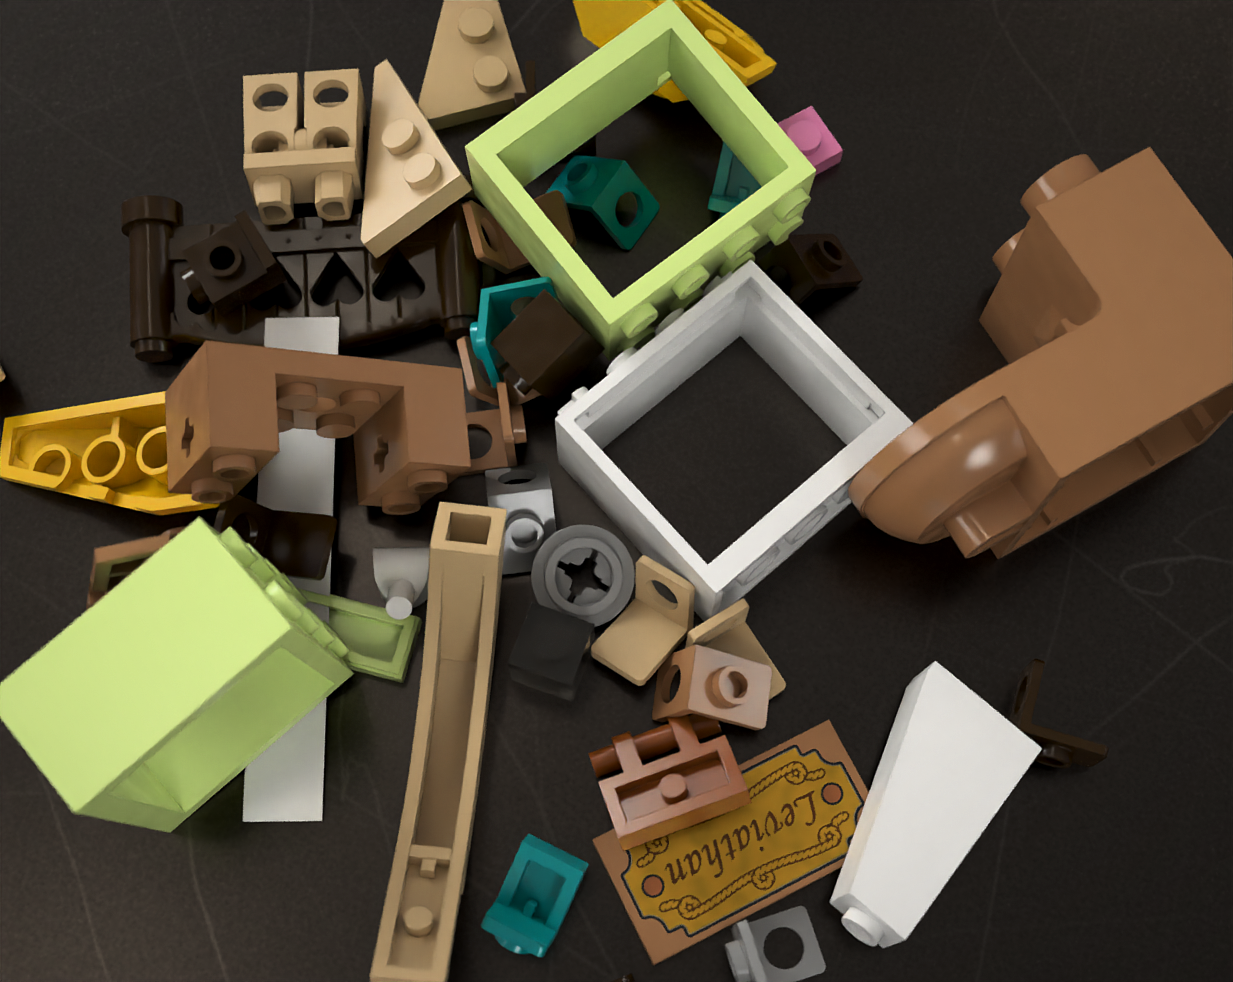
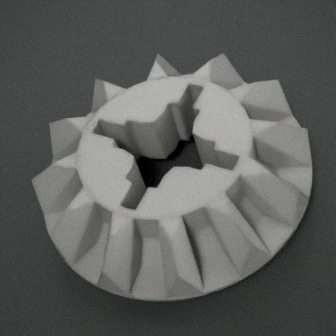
M573 525L554 532L536 552L531 571L533 592L541 608L557 622L574 628L600 626L616 617L628 603L635 581L633 561L625 545L611 532L593 525ZM593 550L597 551L593 559L595 564L592 573L600 578L599 582L608 586L606 591L597 587L595 589L584 587L579 595L575 594L572 601L568 602L567 599L571 594L569 589L572 579L564 574L565 570L557 567L558 562L561 561L567 565L569 563L581 565L585 558L590 557Z

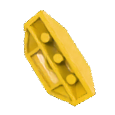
M573 0L583 36L598 48H601L666 0ZM673 0L746 87L773 72L777 63L764 53L763 48L750 35L702 0ZM672 79L653 92V94L668 99L672 103L688 100Z

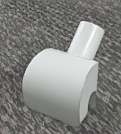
M429 547L373 548L375 581L382 598L386 602V612L394 619H405L411 614L413 607L421 605L428 598Z

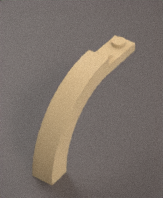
M439 502L429 547L425 640L409 775L370 982H447L460 898L465 885L485 742L500 604L507 509Z

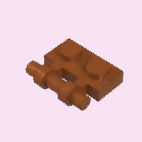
M697 714L667 717L668 724L633 737L630 731L611 737L613 744L588 753L597 778L620 769L623 770L621 774L598 782L623 851L751 804L749 790L726 736L723 735L701 744L698 741L722 732L718 720ZM678 748L679 752L642 765L641 761Z

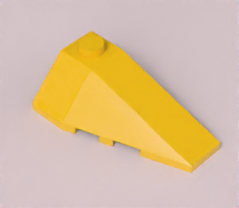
M166 391L7 417L4 420L0 447V478L159 516L217 508L220 503L196 502L192 500L191 494L168 493Z

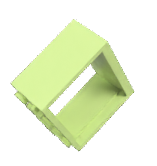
M666 0L465 146L474 194L539 275L552 279L560 301L605 348L602 353L609 361L628 348L635 347L637 349L638 347L642 348L655 337L654 327L676 309L683 308L685 311H688L703 298V291L717 275L721 278L730 271L732 273L736 272L750 259L754 262L755 256L753 253L770 240L774 245H779L786 241L789 234L804 223L801 217L805 207L811 201L809 193L817 171L673 0ZM672 79L762 188L612 298L523 187Z
M198 517L0 683V718L74 813L171 833L354 673L341 659L350 650L326 621H321L310 608H305L304 605L309 601L284 572L280 573L249 542L246 544L231 527L220 535Z

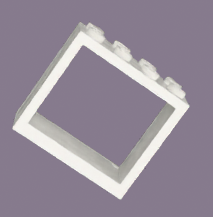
M751 259L734 273L730 271L722 278L717 275L703 291V298L688 311L678 308L670 313L655 330L656 337L640 350L631 347L623 351L609 365L606 371L608 376L592 389L588 390L586 387H581L571 393L572 400L557 411L558 416L555 418L558 463L643 555L694 585V611L704 622L740 600L852 503L847 492L856 475L878 452L913 425V422ZM741 336L847 446L712 562L707 564L608 458L602 449Z

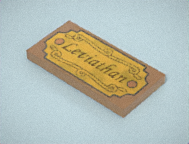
M830 720L738 765L749 790L751 804L625 851L622 850L615 828L592 840L653 966L842 868L869 792Z

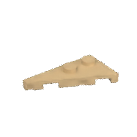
M444 0L418 106L434 130L514 111L515 93H523L526 90L498 0Z
M387 59L377 65L374 70L361 227V241L376 259L472 190V187Z

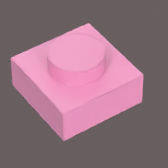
M812 106L777 123L817 170L815 176L841 162L843 149Z

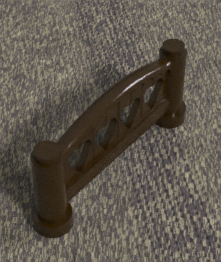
M464 175L472 187L470 192L377 259L361 241L363 213L351 214L348 220L327 221L317 216L294 218L287 224L265 225L262 223V220L253 221L275 260L279 262L302 292V299L297 306L290 309L274 304L267 310L253 308L250 301L224 317L215 308L203 315L191 312L190 303L194 296L184 282L180 272L190 267L182 253L183 250L232 222L184 226L183 206L174 199L164 196L144 195L125 200L121 205V231L125 236L129 237L130 346L135 349V358L151 363L166 362L173 358V349L177 348L178 343L202 346L206 340L264 347L265 318L340 317L338 351L387 341L419 331L431 325H440L444 328L445 337L450 340L457 341L464 336L470 337V324L478 321L483 276L482 261L478 260L475 256L462 204L472 200L485 208L474 194L471 176ZM396 253H400L423 282L425 290L419 298L414 300H407L398 295L391 301H380L374 297V289ZM235 256L217 265L220 270L230 268L234 263ZM340 258L364 289L363 296L354 304H345L337 299L328 306L317 305L312 300L313 293L334 259Z

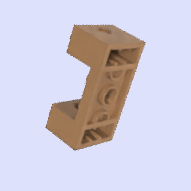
M206 340L165 392L168 493L191 494L192 500L199 503H221L235 497L280 452L279 433L292 428L316 430L317 435L324 438H344L353 434L358 505L381 506L382 512L389 515H406L419 511L421 505L435 494L446 490L448 484L471 467L461 368Z

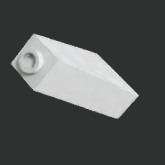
M934 661L915 676L906 687L830 900V904L844 915L841 919L844 927L857 939L870 946L879 944L882 948H886L907 939L1042 749L937 661Z

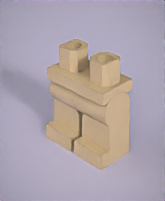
M359 69L305 72L304 98L297 72L243 76L245 151L243 169L262 223L265 225L287 224L290 220L294 219V204L314 202L318 217L324 218L327 221L348 220L351 217L354 200L364 199L362 181L364 169L363 126H366L367 108ZM328 88H340L348 93V98L344 102L320 103L318 94ZM274 91L285 94L288 100L284 106L262 107L259 97Z

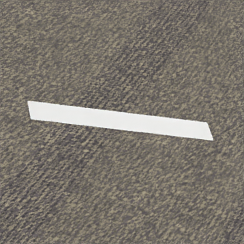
M340 317L265 318L264 347L338 355ZM292 428L279 433L280 452L258 473L257 503L272 510L325 514L333 517L335 438L320 437L317 435L316 430ZM331 552L326 573L322 580L288 578L299 589L330 596ZM312 602L304 605L306 609L310 608L321 621L324 620L329 624L330 607ZM326 698L245 768L243 822L322 821Z

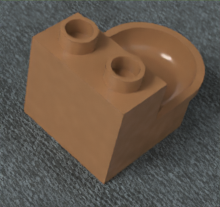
M1150 147L1103 172L1099 171L1087 154L1074 156L1050 169L1027 189L1020 203L1030 216L1026 227L1006 241L993 256L992 261L1002 275L979 319L1009 365L971 385L929 412L886 445L860 470L851 482L847 493L863 518L869 519L878 529L904 541L928 544L951 536L965 559L971 558L988 548H991L997 559H1000L1205 443L1233 414V258Z

